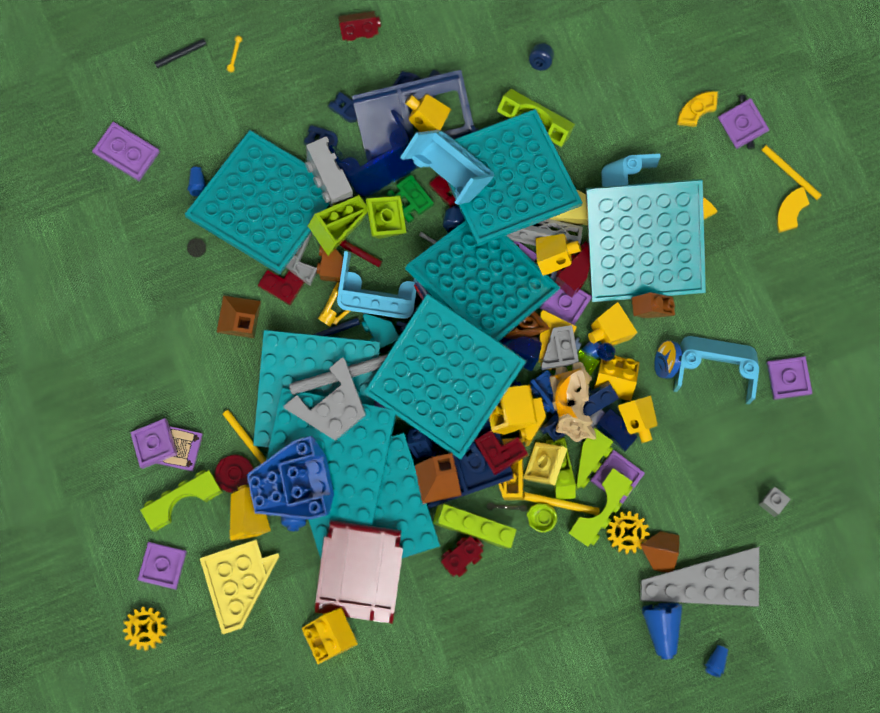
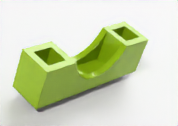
M510 89L503 96L497 112L511 119L536 109L553 143L562 147L569 139L575 126L574 123L513 89Z
M613 468L602 484L607 495V503L604 510L593 518L579 517L569 534L588 547L590 544L594 546L600 537L597 533L601 528L606 529L611 521L608 517L612 511L616 513L622 505L620 502L623 495L627 497L633 489L631 486L633 481Z
M209 470L200 471L193 480H185L174 491L168 490L160 495V499L156 501L150 500L143 505L144 508L140 511L153 532L172 523V510L179 500L193 496L208 502L223 493Z
M445 504L438 505L433 519L434 525L477 537L486 543L504 549L512 547L517 530Z

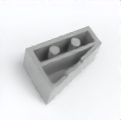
M326 136L306 145L307 162H305V166L309 173H313V179L317 188L320 187L322 189L324 201L326 203L329 202L332 207L351 199L352 189L343 170H340L335 161L337 159L335 153L331 154L328 149L329 140Z

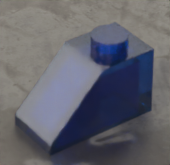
M523 336L505 342L503 345L527 360L523 368L532 371L539 359L542 342Z
M611 409L596 425L598 430L624 452L638 438L635 433H628L624 420Z

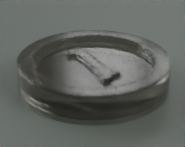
M192 239L187 245L188 253L195 258L201 257L206 252V244L201 239Z

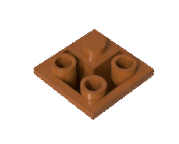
M223 295L217 333L255 338L261 301Z
M452 453L432 457L414 465L423 504L461 496Z

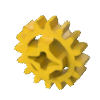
M628 511L626 516L623 512H620V518L614 516V523L610 522L608 524L612 528L606 530V533L611 534L607 540L614 542L611 547L617 546V552L624 549L626 555L629 553V550L633 554L636 553V548L642 550L641 543L647 541L644 537L650 535V533L645 532V529L649 526L642 524L645 519H637L638 513L631 516V511ZM623 520H631L634 523L626 524ZM616 526L619 530V536L617 538L615 536ZM634 527L630 534L631 536L628 535L623 539L621 538L625 533L624 528L629 530ZM638 528H640V532H641L640 539H639V537L637 536V529H638ZM623 541H625V542H630V543L633 544V545H631V546H626V545H623V544H621V543H622Z
M142 607L141 612L135 609L134 616L128 614L130 621H124V624L128 626L126 629H123V632L128 633L125 640L131 639L132 641L129 645L133 647L137 644V650H140L142 646L145 651L149 650V646L155 649L156 642H163L160 637L167 635L163 632V629H166L167 626L162 625V622L166 619L164 617L159 618L161 612L157 611L154 613V608L151 607L148 612L146 607ZM141 616H150L146 620L139 619ZM156 623H157V625H158V631H157V633L155 632V624H156ZM133 625L135 626V633H134V635H133ZM142 625L147 626V629L149 630L147 633H142ZM145 637L152 639L148 642H140Z

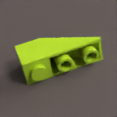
M595 428L596 439L587 438L581 446L576 479L577 491L580 487L585 488L591 480L588 478L589 474L592 471L596 473L602 465L599 462L603 456L607 458L613 450L611 447L613 441Z
M560 438L555 442L553 440H546V444L567 448L565 438ZM568 449L556 483L553 485L555 497L560 500L576 498V484Z

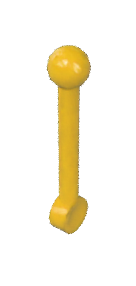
M240 36L235 38L236 44L231 63L227 66V70L230 73L235 70L234 62L239 43L242 42V37Z

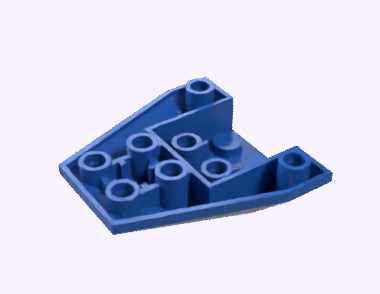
M312 436L291 442L247 474L254 512L257 514L310 520L327 516L330 513L334 491L327 458Z

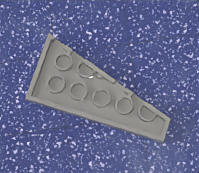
M759 547L641 580L640 601L758 607Z

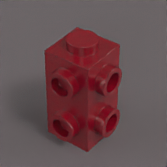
M375 11L338 16L342 40L354 41L360 37L372 38L378 35V28H381L380 17H376Z
M471 536L468 539L463 537L457 543L458 547L453 552L449 549L441 556L443 558L441 564L453 578L456 576L460 578L468 571L466 568L471 563L475 565L483 558L481 554L484 552L482 549L484 545L477 537L475 539Z

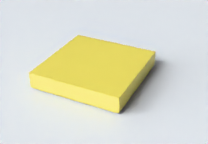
M536 442L524 479L555 485L567 448Z

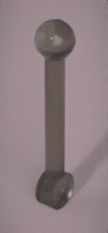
M492 502L487 504V509L490 511L493 509H512L526 512L528 509L525 504L521 506L494 505Z

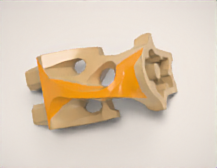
M581 362L574 363L572 371H568L566 367L556 368L555 375L550 376L553 391L552 403L554 409L558 411L559 419L556 432L568 435L575 442L585 438L596 439L595 430L591 427L592 419L584 415L583 412L585 402L589 401L588 389L592 377L587 373L585 366ZM574 400L575 405L568 406V402Z

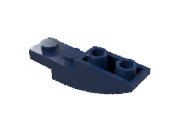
M609 381L594 390L588 389L589 401H586L583 406L584 415L591 416L619 399ZM574 400L568 402V406L575 405ZM558 412L544 426L554 442L566 435L556 432V426L559 422Z

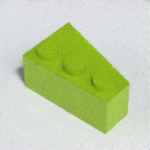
M358 195L314 214L308 227L328 256L363 221L368 213L367 205Z

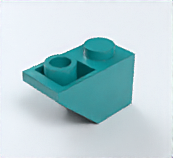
M368 314L363 315L364 321L361 322L366 333L370 332L372 336L370 341L380 342V353L392 348L399 339L392 322Z

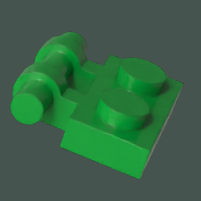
M412 175L396 185V188L400 191L396 195L392 190L386 193L387 197L401 196V199L405 198L410 204L407 207L402 204L404 218L408 223L414 220L411 212L415 210L420 216L434 205V202Z

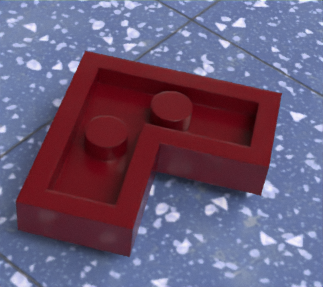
M267 270L258 287L291 306L305 282L290 270L284 279Z
M491 430L475 440L494 475L529 455L519 437L501 447Z

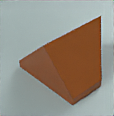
M534 311L504 338L526 340L550 328Z
M659 532L640 545L654 571L664 573L674 571L679 555L680 535Z

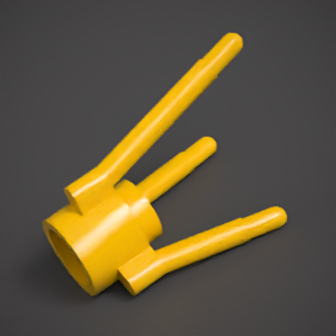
M337 282L324 310L318 317L320 321L329 327L332 323L337 325L350 312L345 310L336 318L337 313L331 309L338 295L340 282Z

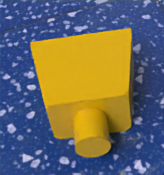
M411 95L405 102L412 109L409 121L420 132L441 130L451 110L430 95H425L420 100Z
M565 234L535 238L537 264L543 276L570 266L572 264L571 254L581 252L579 241L569 243Z
M617 302L591 325L593 331L588 334V338L591 343L594 344L600 341L607 348L631 340L638 332Z
M651 396L618 405L628 433L638 432L641 443L653 440L650 428L657 426V420Z

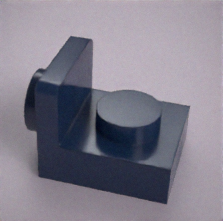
M416 428L409 430L407 444L415 458L434 456L435 448L429 438Z

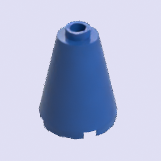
M658 603L659 605L654 606V608L652 604L642 607V613L656 654L661 656V659L673 658V655L677 654L682 605H679V603Z

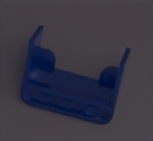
M394 109L391 110V113L399 128L392 131L389 137L393 148L363 166H360L359 162L352 157L344 159L339 149L333 145L329 146L331 152L335 153L337 157L335 160L340 170H343L354 190L363 197L374 194L419 168L414 164L413 159L403 160L400 158L413 137L401 115Z

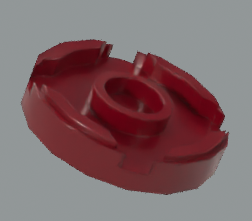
M230 455L223 458L216 466L215 478L221 489L228 493H234L238 491V487L249 484L247 474L254 469L245 457Z

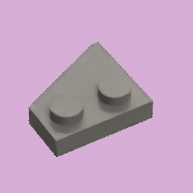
M572 325L553 328L541 370L570 366L579 362Z

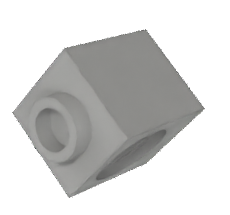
M774 487L759 503V506L775 517L780 514L790 501V498Z

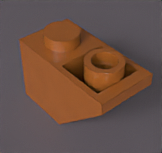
M320 245L319 256H322V260L317 265V274H319L320 279L323 281L340 282L343 257L336 249L328 256Z
M646 293L632 297L633 314L636 317L675 316L673 297L655 293Z

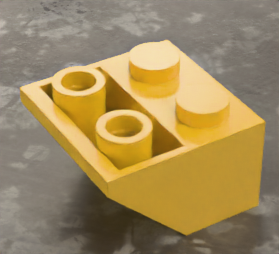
M602 353L594 389L609 381L620 399L631 401L637 383L640 362L630 358L617 357L614 354Z
M529 385L509 387L489 417L492 432L505 435L538 423Z
M542 398L533 399L538 423L522 428L519 431V437L525 443V447L531 444L544 423L546 415Z
M342 608L324 614L302 627L304 636L317 664L358 645Z

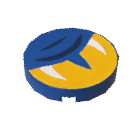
M667 340L658 348L655 357V371L661 378L674 377L681 366L679 356H682V351L677 342Z

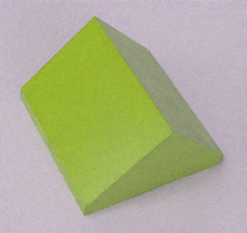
M401 196L366 199L372 237L381 239L407 233Z

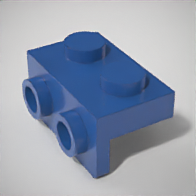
M546 370L536 379H532L529 385L531 393L535 397L542 398L544 410L546 412L550 411L553 415L557 411L552 403L553 391L550 382L552 374Z

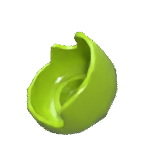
M547 503L535 504L527 512L529 525L537 532L546 533L552 530L557 523L556 510Z

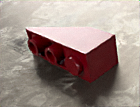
M587 241L581 246V252L577 256L574 254L571 257L572 264L560 269L555 275L557 277L555 283L571 298L584 286L588 277L590 260L589 243Z

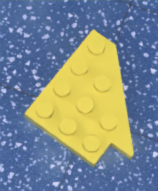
M257 540L200 558L223 635L243 628L280 557L277 553L262 558Z

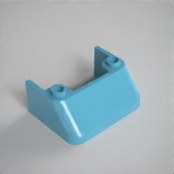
M440 130L417 132L400 157L403 160L413 159L414 164L420 168H423V166L431 167L456 188L454 193L457 198L454 203L457 205L470 202L494 177V173L449 135Z
M660 154L630 155L607 164L601 173L602 187L629 185L628 175L637 174L641 168L657 167Z
M344 251L337 303L340 308L407 319L412 316L418 294L414 288V284L417 282L415 278L414 282H403L399 287L398 295L361 289V277L356 273L348 272L351 253Z
M687 336L682 340L680 344L682 356H679L681 366L676 373L674 392H678L682 386L684 368H697L702 358L738 364L741 376L749 379L746 404H750L755 399L759 364L757 352L753 347L694 336Z

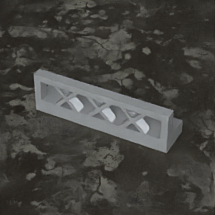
M547 219L539 222V227L531 225L506 235L512 241L536 246L535 238L565 234L569 243L579 241L580 244L583 227ZM549 227H556L558 231H553ZM568 231L577 232V236L570 235Z

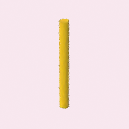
M767 145L761 150L801 187H804L816 200L822 196L820 192Z
M226 410L222 415L261 464L264 463L267 458L257 446H253V440L232 413Z
M527 492L523 494V500L536 503H547L551 506L598 515L600 511L598 507Z

